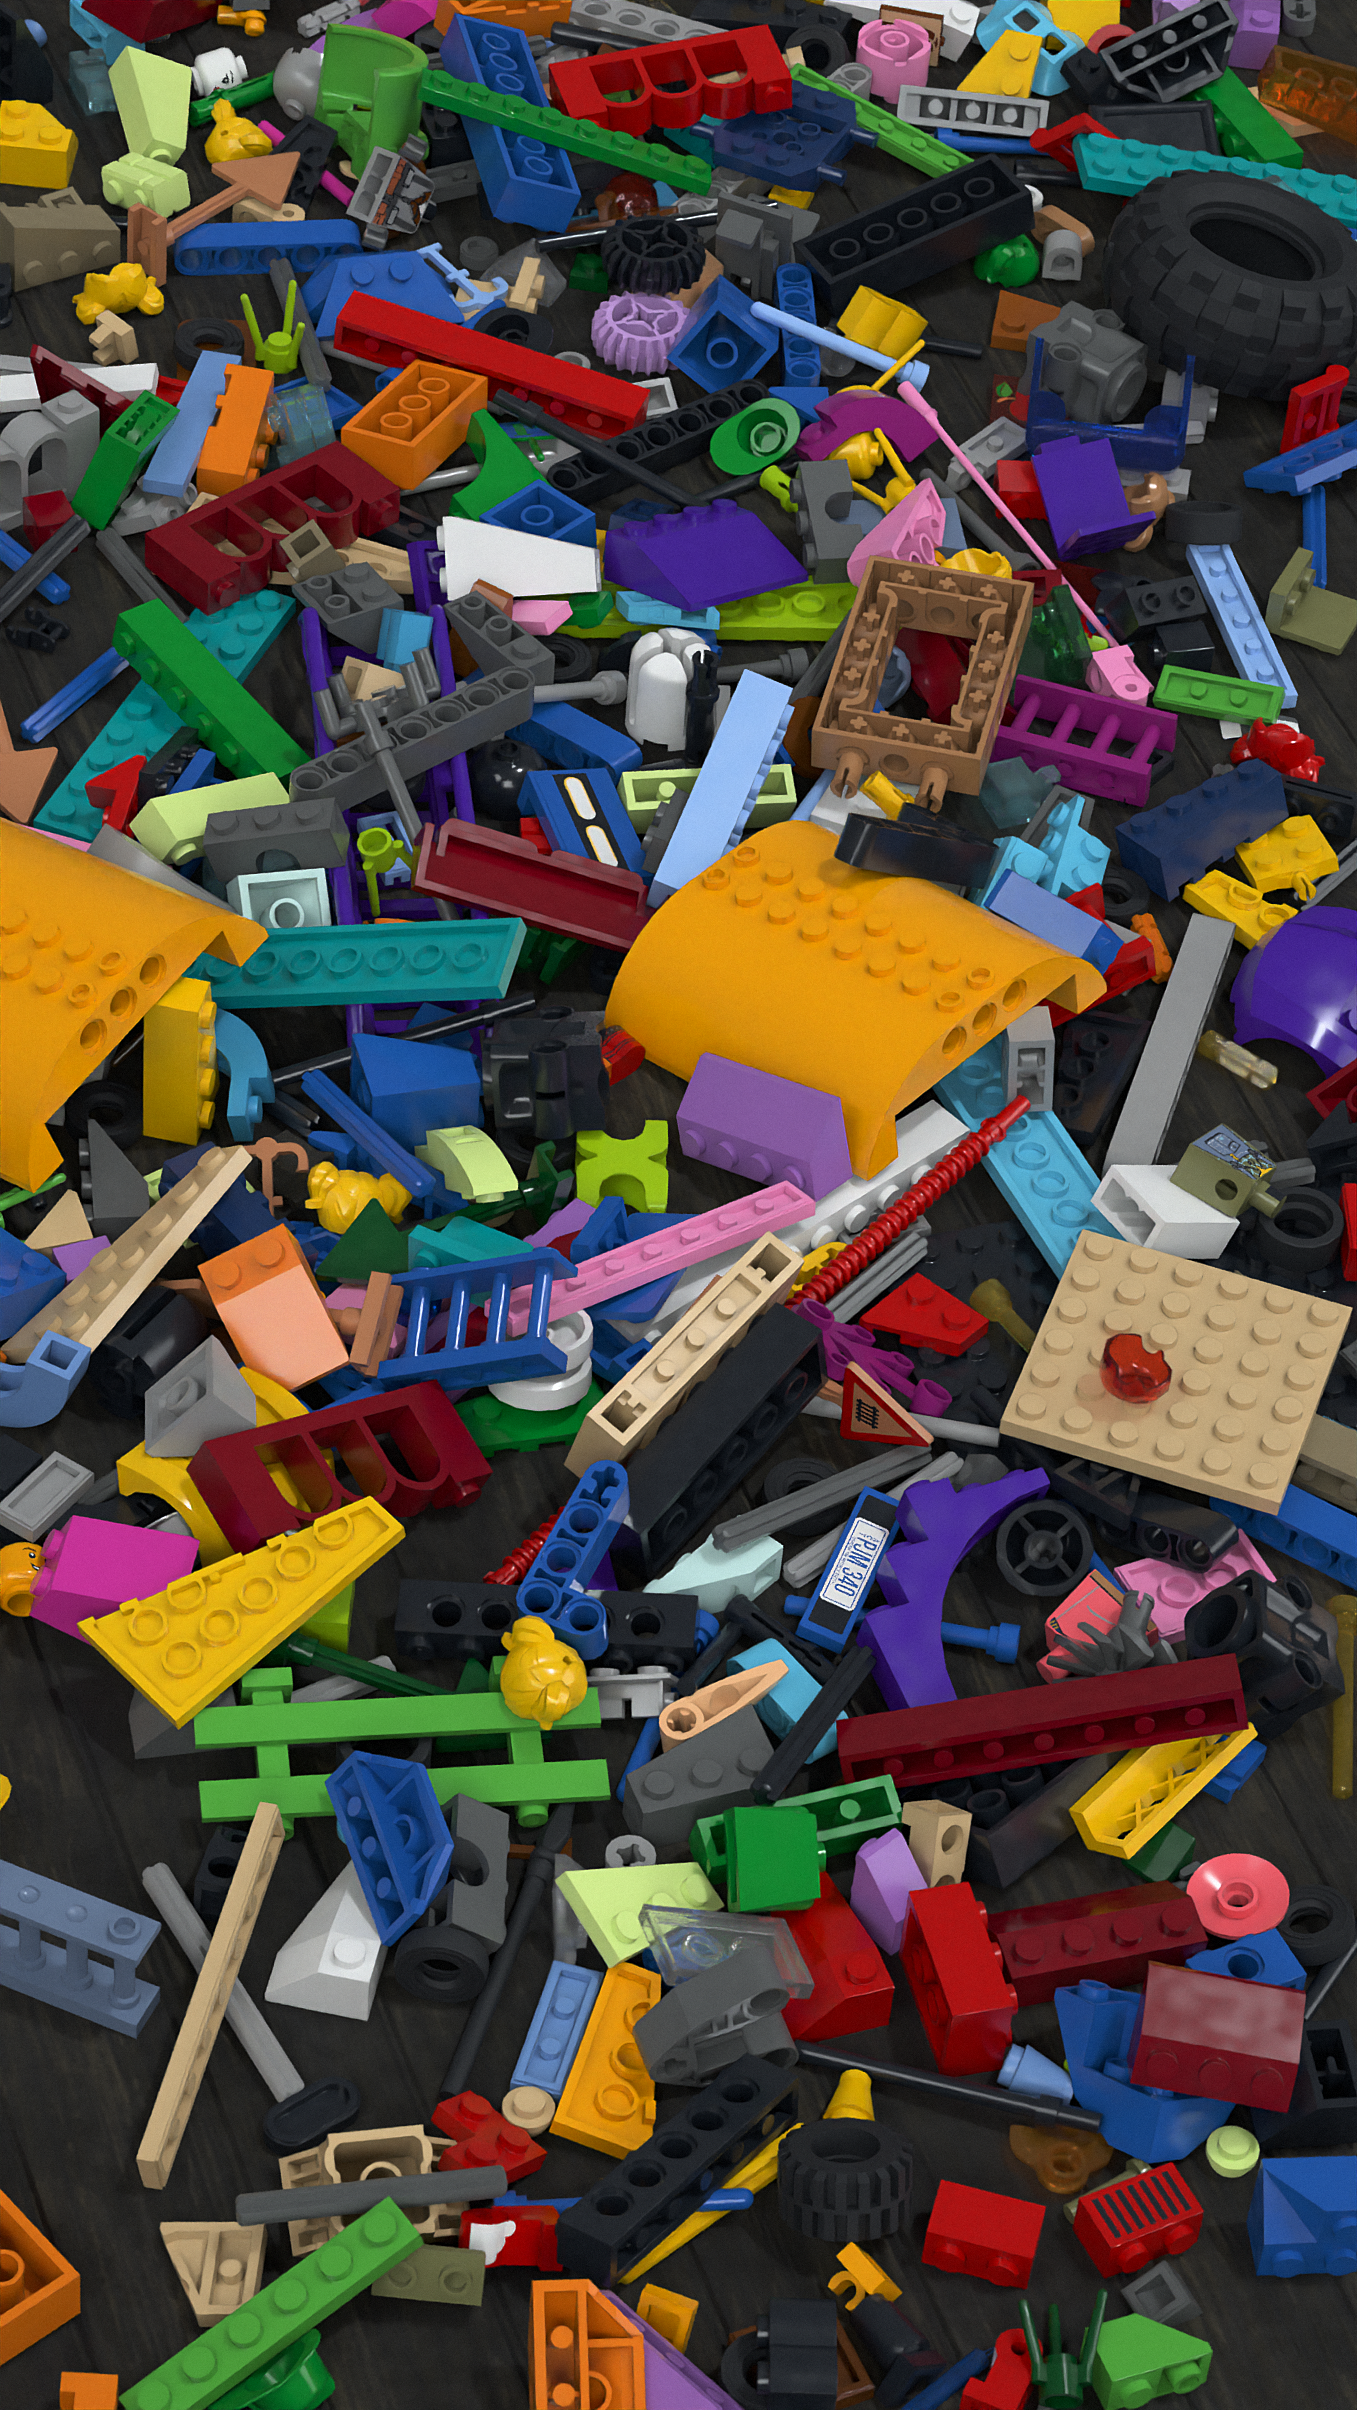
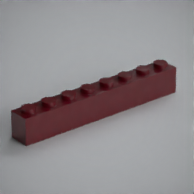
M1235 1653L836 1720L839 1758L845 1785L891 1774L895 1788L1249 1729Z

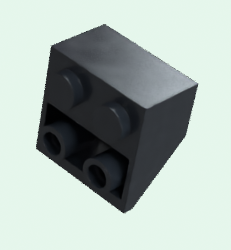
M1347 2019L1303 2022L1299 2066L1288 2113L1246 2105L1253 2136L1256 2138L1260 2150L1357 2143V2054Z

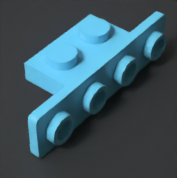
M1078 794L1066 804L1063 802L1059 803L1051 811L1047 819V823L1050 825L1047 835L1039 846V850L1046 853L1049 857L1036 884L1062 899L1097 882L1101 885L1111 851L1098 838L1090 835L1078 826L1085 799Z

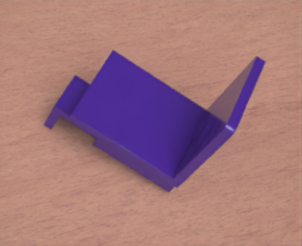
M1078 435L1042 443L1033 451L1034 456L1030 459L1057 555L1061 562L1077 559L1082 554L1097 553L1098 550L1102 553H1107L1110 550L1122 548L1125 542L1136 540L1156 520L1155 511L1130 516L1109 438L1080 444Z

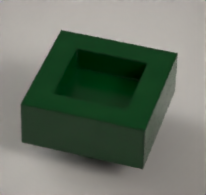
M577 253L570 273L569 288L607 294L611 281H609V275L603 272L602 257L596 254L586 255Z

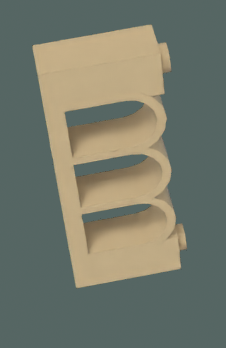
M768 1230L589 1411L564 1465L580 1479L591 1464L601 1460L616 1461L626 1470L627 1463L634 1452L640 1448L645 1449L656 1436L662 1421L671 1414L675 1415L687 1402V1397L695 1384L699 1381L705 1382L717 1368L723 1353L730 1347L735 1348L747 1335L752 1321L760 1314L765 1315L776 1302L783 1305L805 1261Z

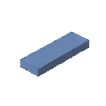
M554 1960L512 2076L510 2091L523 2086L537 2087L547 2092L554 2100L555 2105H559L604 1980L603 1972Z

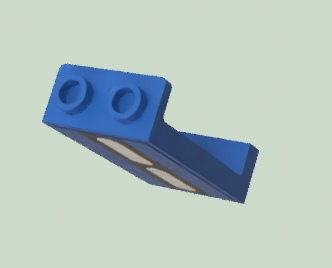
M607 769L527 771L517 805L522 815H537L552 851L562 850L635 872L642 878L643 885L649 886V895L655 874L642 869L646 854L640 849L641 843Z

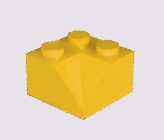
M2 100L0 107V183L52 189L67 188L78 149V139L73 130L66 129L40 104L27 103L22 100Z

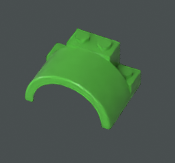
M328 23L314 118L338 131L337 145H340L352 158L350 171L361 180L375 145L399 155L398 151L407 142L409 133L428 143L427 136L419 129L423 101L417 99V85L422 68L428 69L429 60L425 52L418 46L392 34L365 27ZM353 104L371 108V112L353 109ZM428 143L427 151H426L424 157L422 158L423 160H425V159L427 158V156H428L429 143Z

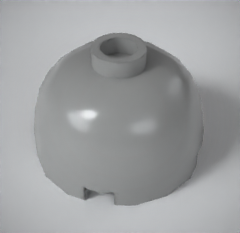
M290 48L283 54L274 71L273 93L284 112L292 119L301 120L307 114L314 118L323 54L308 48H303L300 53H292L294 48Z

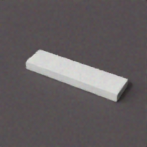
M156 363L79 369L132 402L144 390L156 395L159 378ZM34 373L0 376L1 413L41 409V401Z

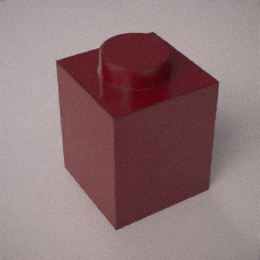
M63 490L23 497V530L35 552L72 515H75ZM78 545L70 553L77 552Z

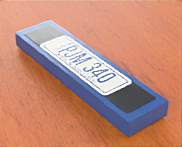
M864 1486L795 1635L841 1654L876 1579L875 1576L882 1558L891 1547L900 1528L894 1515L899 1505V1500Z

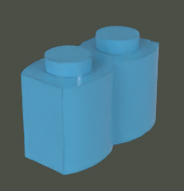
M383 608L376 653L377 659L384 660L383 668L401 673L400 665L415 661L412 651L426 646L429 648L434 617L417 612Z

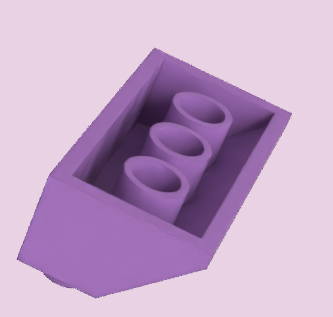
M705 1052L700 1056L676 1115L683 1155L769 1186L787 1180L816 1202L853 1177L840 1097L709 1052Z

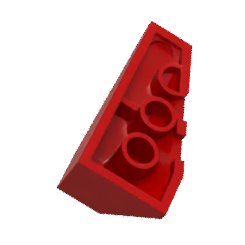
M826 1871L819 1873L821 1898L815 1899L810 1909L770 1912L772 1955L790 1995L789 2002L780 2011L794 2042L796 2039L815 2043L889 2025L895 1986L875 1943Z

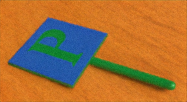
M519 421L498 423L513 442L528 441L539 462L544 461L545 456L536 440L558 439L538 427L531 429Z

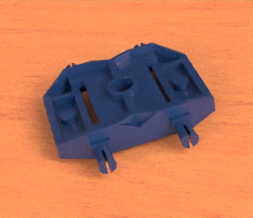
M792 80V108L757 115L752 109L744 116L735 119H725L719 126H712L698 121L690 127V135L709 140V147L712 148L711 158L714 164L789 190L815 192L824 180L843 186L847 178V171L832 167L833 163L842 160L854 146V142L874 149L879 140V133L860 128L856 124L855 101L837 96L830 91H822L804 85L798 80ZM787 116L805 121L806 123L800 124L788 120ZM821 127L834 131V133L829 134L821 131Z

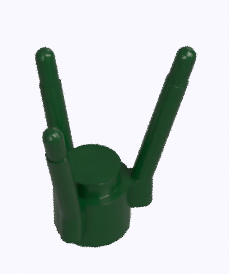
M1100 2289L1097 2292L1079 2365H1077L1076 2357L1062 2354L1058 2305L1052 2303L1048 2306L1050 2355L1042 2359L1029 2303L1026 2299H1021L1018 2302L1021 2324L1031 2363V2383L1038 2385L1039 2404L1041 2406L1055 2410H1069L1077 2408L1083 2403V2387L1093 2385V2362L1108 2298L1106 2289Z

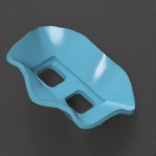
M997 0L994 8L979 23L976 29L978 40L986 52L990 50L1006 29L1041 36L1043 40L1052 35L1064 44L1065 48L1054 56L1041 48L1031 91L1043 96H1053L1070 88V85L1059 71L1066 59L1085 47L1083 40L1077 34L1061 30L1055 26L1049 9L1041 3L1033 0ZM1023 11L1028 12L1038 22L1028 32L1023 31L1013 21Z

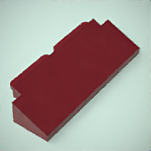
M456 818L448 819L444 825L442 824L435 833L434 842H432L435 824L428 822L424 824L413 840L410 890L503 918L521 917L526 925L624 954H628L636 938L652 916L671 897V895H668L657 909L646 906L649 886L643 885L642 878L635 872L562 850H556L550 856L538 853L536 845L529 840Z

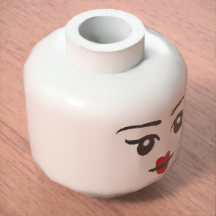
M220 48L198 55L195 58V66L191 67V77L198 96L204 95L205 98L210 96L213 90L232 88L241 84L242 79L248 78L242 56L234 57L229 48Z

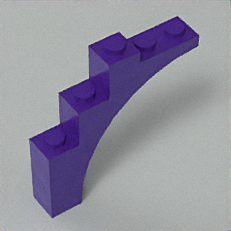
M1043 1467L1028 1472L1022 1469L1014 1470L1004 1475L998 1481L985 1485L972 1483L961 1488L957 1493L948 1477L930 1482V1480H920L904 1490L894 1515L908 1542L898 1543L885 1552L875 1576L889 1605H882L871 1610L865 1616L855 1639L859 1647L863 1648L867 1645L873 1649L871 1655L877 1662L871 1673L890 1711L958 1700L946 1670L941 1639L942 1604L948 1581L958 1563L982 1538L1001 1526L1012 1510L1030 1500L1044 1499L1050 1486V1481Z

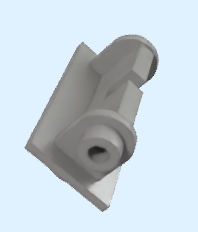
M643 1666L638 1668V1674L619 1675L620 1671L612 1668L591 1669L589 1677H587V1687H597L601 1720L625 1719V1701L632 1700L631 1717L634 1719L659 1718L664 1708L679 1700L677 1692H671V1688L677 1687L679 1679L668 1673V1668Z

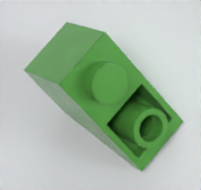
M1131 2314L1102 2323L1093 2362L1092 2386L1104 2410H1116L1122 2407L1128 2409L1138 2408L1152 2398L1172 2392L1184 2394L1205 2383L1213 2351L1208 2342L1139 2314ZM1087 2327V2328L1085 2329L1084 2338H1083V2343H1082L1081 2352H1080V2357H1079L1080 2362H1081V2359H1082V2354H1083V2350H1084L1085 2341H1086L1087 2332H1088V2328H1089V2327Z

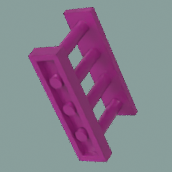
M1018 674L1014 696V708L1018 713L1010 728L1000 725L988 767L1124 802V798H1126L1125 803L1144 807L1149 798L1152 765L1147 764V761L1155 747L1173 752L1178 715ZM1034 717L1057 722L1050 738L1027 732ZM1074 727L1097 733L1090 748L1067 743ZM1114 738L1138 743L1130 759L1106 753Z

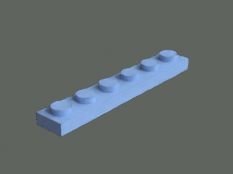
M1187 544L1186 558L1241 679L1284 687L1286 695L1281 709L1294 708L1298 694L1229 544Z

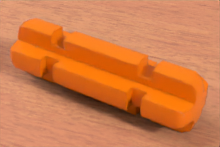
M1149 913L1143 915L1136 914L1131 919L1133 924L1130 926V930L1152 940L1156 966V976L1152 977V980L1158 984L1164 981L1168 982L1174 963L1169 956L1170 954L1160 931L1157 929V924Z

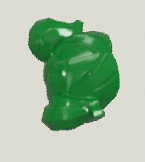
M1022 234L976 255L973 269L979 279L985 280L989 284L998 281L1005 288L1010 286L1016 288L1028 284L1035 278L1039 270V254L1032 242Z

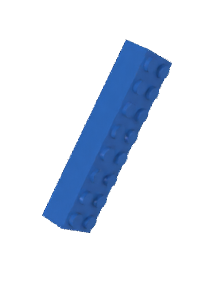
M457 13L454 14L439 49L447 73L452 75L453 78L467 83H481L488 87L489 90L503 95L512 94L519 96L526 103L541 108L550 107L524 30ZM460 114L493 217L505 223L518 222L530 225L542 232H549L551 230L564 234L581 197L566 150Z

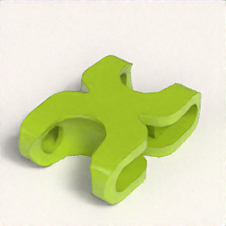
M645 1120L643 1133L635 1139L629 1140L611 1138L603 1130L577 1131L575 1155L576 1190L574 1199L578 1198L597 1209L605 1196L623 1197L624 1204L633 1206L640 1213H666L668 1196V1171L666 1169V1154L668 1151L667 1121Z

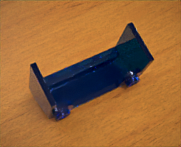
M1036 338L1031 358L1024 434L1025 448L1031 456H1034L1033 451L1042 443L1078 435L1080 444L1109 438L1117 470L1143 473L1154 472L1160 475H1167L1180 467L1185 455L1195 356L1187 355L1182 367L1178 406L1160 405L1154 407L1146 415L1143 429L1065 420L1066 409L1063 400L1053 392L1039 390L1044 338Z

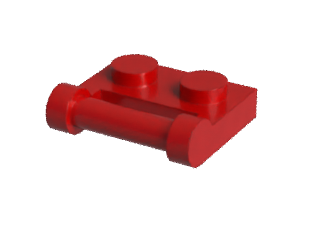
M1084 112L1050 130L1038 128L1030 137V145L1039 153L1046 152L1064 165L1067 171L1079 172L1071 145L1075 135L1079 133H1099L1108 138H1120Z
M1331 365L1327 367L1324 375L1291 389L1280 447L1281 454L1339 428L1337 417L1342 390L1347 386L1350 375L1346 367Z

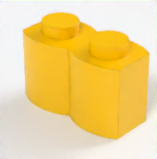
M860 285L836 326L845 333L843 338L899 360L917 342L928 321L903 303L887 298L868 287Z

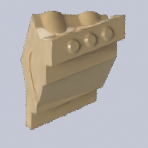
M423 2125L328 2134L326 2141L320 2146L279 2159L283 2189L442 2172L437 2168L443 2151L458 2143L455 2140L424 2136ZM469 2201L402 2208L400 2210L419 2232L424 2245L434 2242L454 2244L459 2240L460 2214L463 2211L469 2210L470 2205ZM365 2213L288 2221L293 2256L306 2258Z

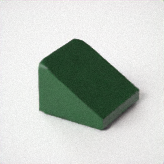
M1169 1820L1129 1860L1122 1858L1121 1864L1149 1883L1164 1880L1171 1882L1182 1868L1192 1862L1196 1840L1191 1834Z

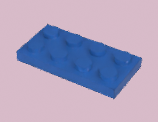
M1357 420L1244 471L1243 476L1246 487L1263 489L1264 493L1289 491L1291 496H1299L1311 492L1313 485L1319 482L1337 480L1342 477L1343 471L1349 468L1356 469Z

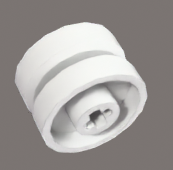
M583 1309L547 1324L546 1337L552 1344L568 1355L565 1374L488 1385L489 1390L506 1404L515 1408L533 1411L557 1410L575 1404L587 1395L592 1382L590 1352L593 1348V1326L590 1316ZM527 1332L513 1338L506 1333L505 1342L520 1340L524 1335H527Z

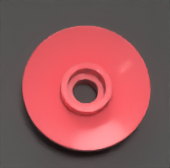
M1225 1854L1205 1862L1191 1876L1186 1891L1187 1894L1192 1896L1204 1930L1212 1935L1229 1940H1238L1247 1934L1258 1935L1274 1929L1283 1920L1289 1907V1887L1283 1874L1267 1860L1250 1854ZM1234 1905H1242L1243 1907H1233V1906H1234Z

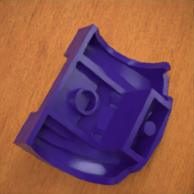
M1313 905L1276 925L1259 939L1243 959L1231 990L1230 1002L1235 1004L1234 1024L1237 1029L1233 1037L1237 1045L1263 1038L1286 1041L1313 1057L1325 1073L1326 1079L1357 1058V911L1343 907Z

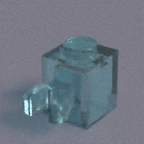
M1021 756L988 764L978 799L999 829L1031 822L1038 812L1040 802H1044L1053 790L1054 786L1052 783L1060 782L1061 774L1054 765L1043 767L1032 774Z

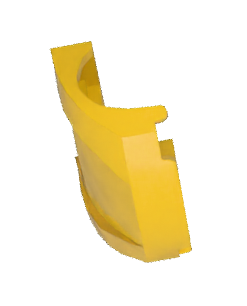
M245 1366L238 1369L256 1396V1427L309 1413L306 1407L293 1394L278 1383ZM144 1440L116 1461L120 1494L129 1496L134 1492L155 1494L176 1509L190 1527L194 1538L200 1541L198 1550L202 1569L235 1555L186 1471L194 1456L152 1458L145 1453ZM331 1448L321 1450V1454L335 1475L334 1457ZM282 1461L265 1466L288 1503L298 1510L311 1513L310 1508Z

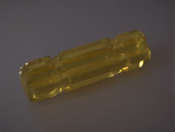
M1208 1030L1202 1035L1197 1048L1200 1054L1211 1060H1214L1215 1057L1218 1058L1216 1062L1245 1080L1251 1077V1083L1263 1090H1269L1277 1081L1279 1070L1273 1064L1266 1060L1260 1063L1259 1056L1231 1040H1228L1227 1043L1224 1042L1226 1038L1214 1030Z

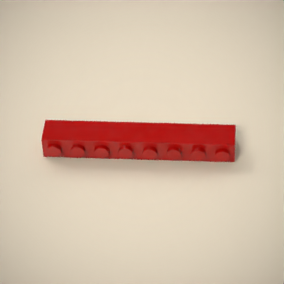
M356 290L353 291L336 318L334 349L390 368L399 367L405 370L413 361L419 359L488 377V401L492 402L496 392L501 388L526 403L531 400L544 407V413L571 428L603 440L611 439L642 425L646 421L650 389Z

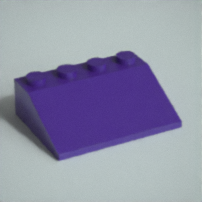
M717 499L712 502V505L705 507H685L683 512L674 515L657 514L653 516V520L646 522H626L622 528L606 531L605 580L688 612L808 581L809 573L763 522L753 512L738 507L737 502L729 499Z

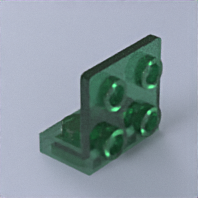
M1068 584L1053 586L1045 603L1040 607L1033 608L1032 621L1010 693L1015 692L1018 674L1059 684L1081 680L1091 662L1093 655Z

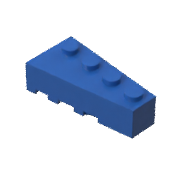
M1 1227L0 1341L13 1337L63 1290L67 1273L51 1263L48 1257L37 1253Z

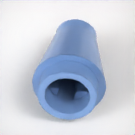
M1012 2044L996 2080V2083L1007 2087L1009 2091L1037 2098L1040 2097L1041 2093L1063 2098V2104L1066 2105L1069 2104L1074 2093L1070 2073L1028 2044L1025 2049Z

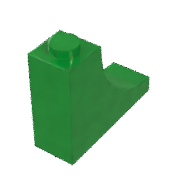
M144 390L106 430L70 504L75 514L85 518L88 526L104 531L115 519L121 504L125 501L141 470L161 439L174 424L180 412L178 408L147 390Z
M485 408L471 414L465 439L475 455L480 473L469 486L452 495L447 517H461L479 522L480 515L534 481L540 479L550 485Z

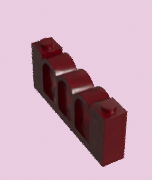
M336 440L146 532L145 566L205 615L209 616L239 601L240 594L260 591L268 585L272 571L289 572L285 565L290 563L291 559L279 542L290 534L272 533L259 523L272 518L292 534L314 519L333 548L338 550L354 543L358 539L360 531L368 537L398 522L400 488ZM316 496L335 512L317 511L308 506L304 501ZM228 540L247 556H230L219 551L214 545Z
M437 1379L204 1441L186 1468L187 1473L234 1553L241 1552L242 1556L267 1546L266 1541L283 1533L285 1537L293 1535L313 1526L315 1519L368 1496L376 1500L390 1515L397 1517L415 1516L424 1511L430 1501L436 1510L455 1504L459 1508L465 1507L481 1496V1488L493 1473ZM387 1432L390 1433L418 1482L405 1478L395 1470L374 1436ZM332 1447L337 1448L365 1497L352 1494L339 1483L321 1454V1450ZM282 1461L310 1508L311 1513L298 1510L288 1503L265 1466Z

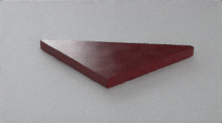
M33 344L30 361L41 404L75 389L99 408L101 442L106 430L133 402L43 347Z

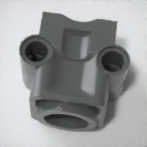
M1071 300L1061 308L1060 314L1055 320L1042 323L1029 332L1026 346L1027 367L1024 375L1019 380L1017 392L1037 401L1036 410L1039 415L1054 420L1043 424L1063 426L1069 420H1072L1087 429L1094 426H1109L1114 421L1119 422L1123 420L1136 405L1147 379L1145 361L1148 345L1124 333L1126 323H1123L1113 310L1098 309L1092 311Z

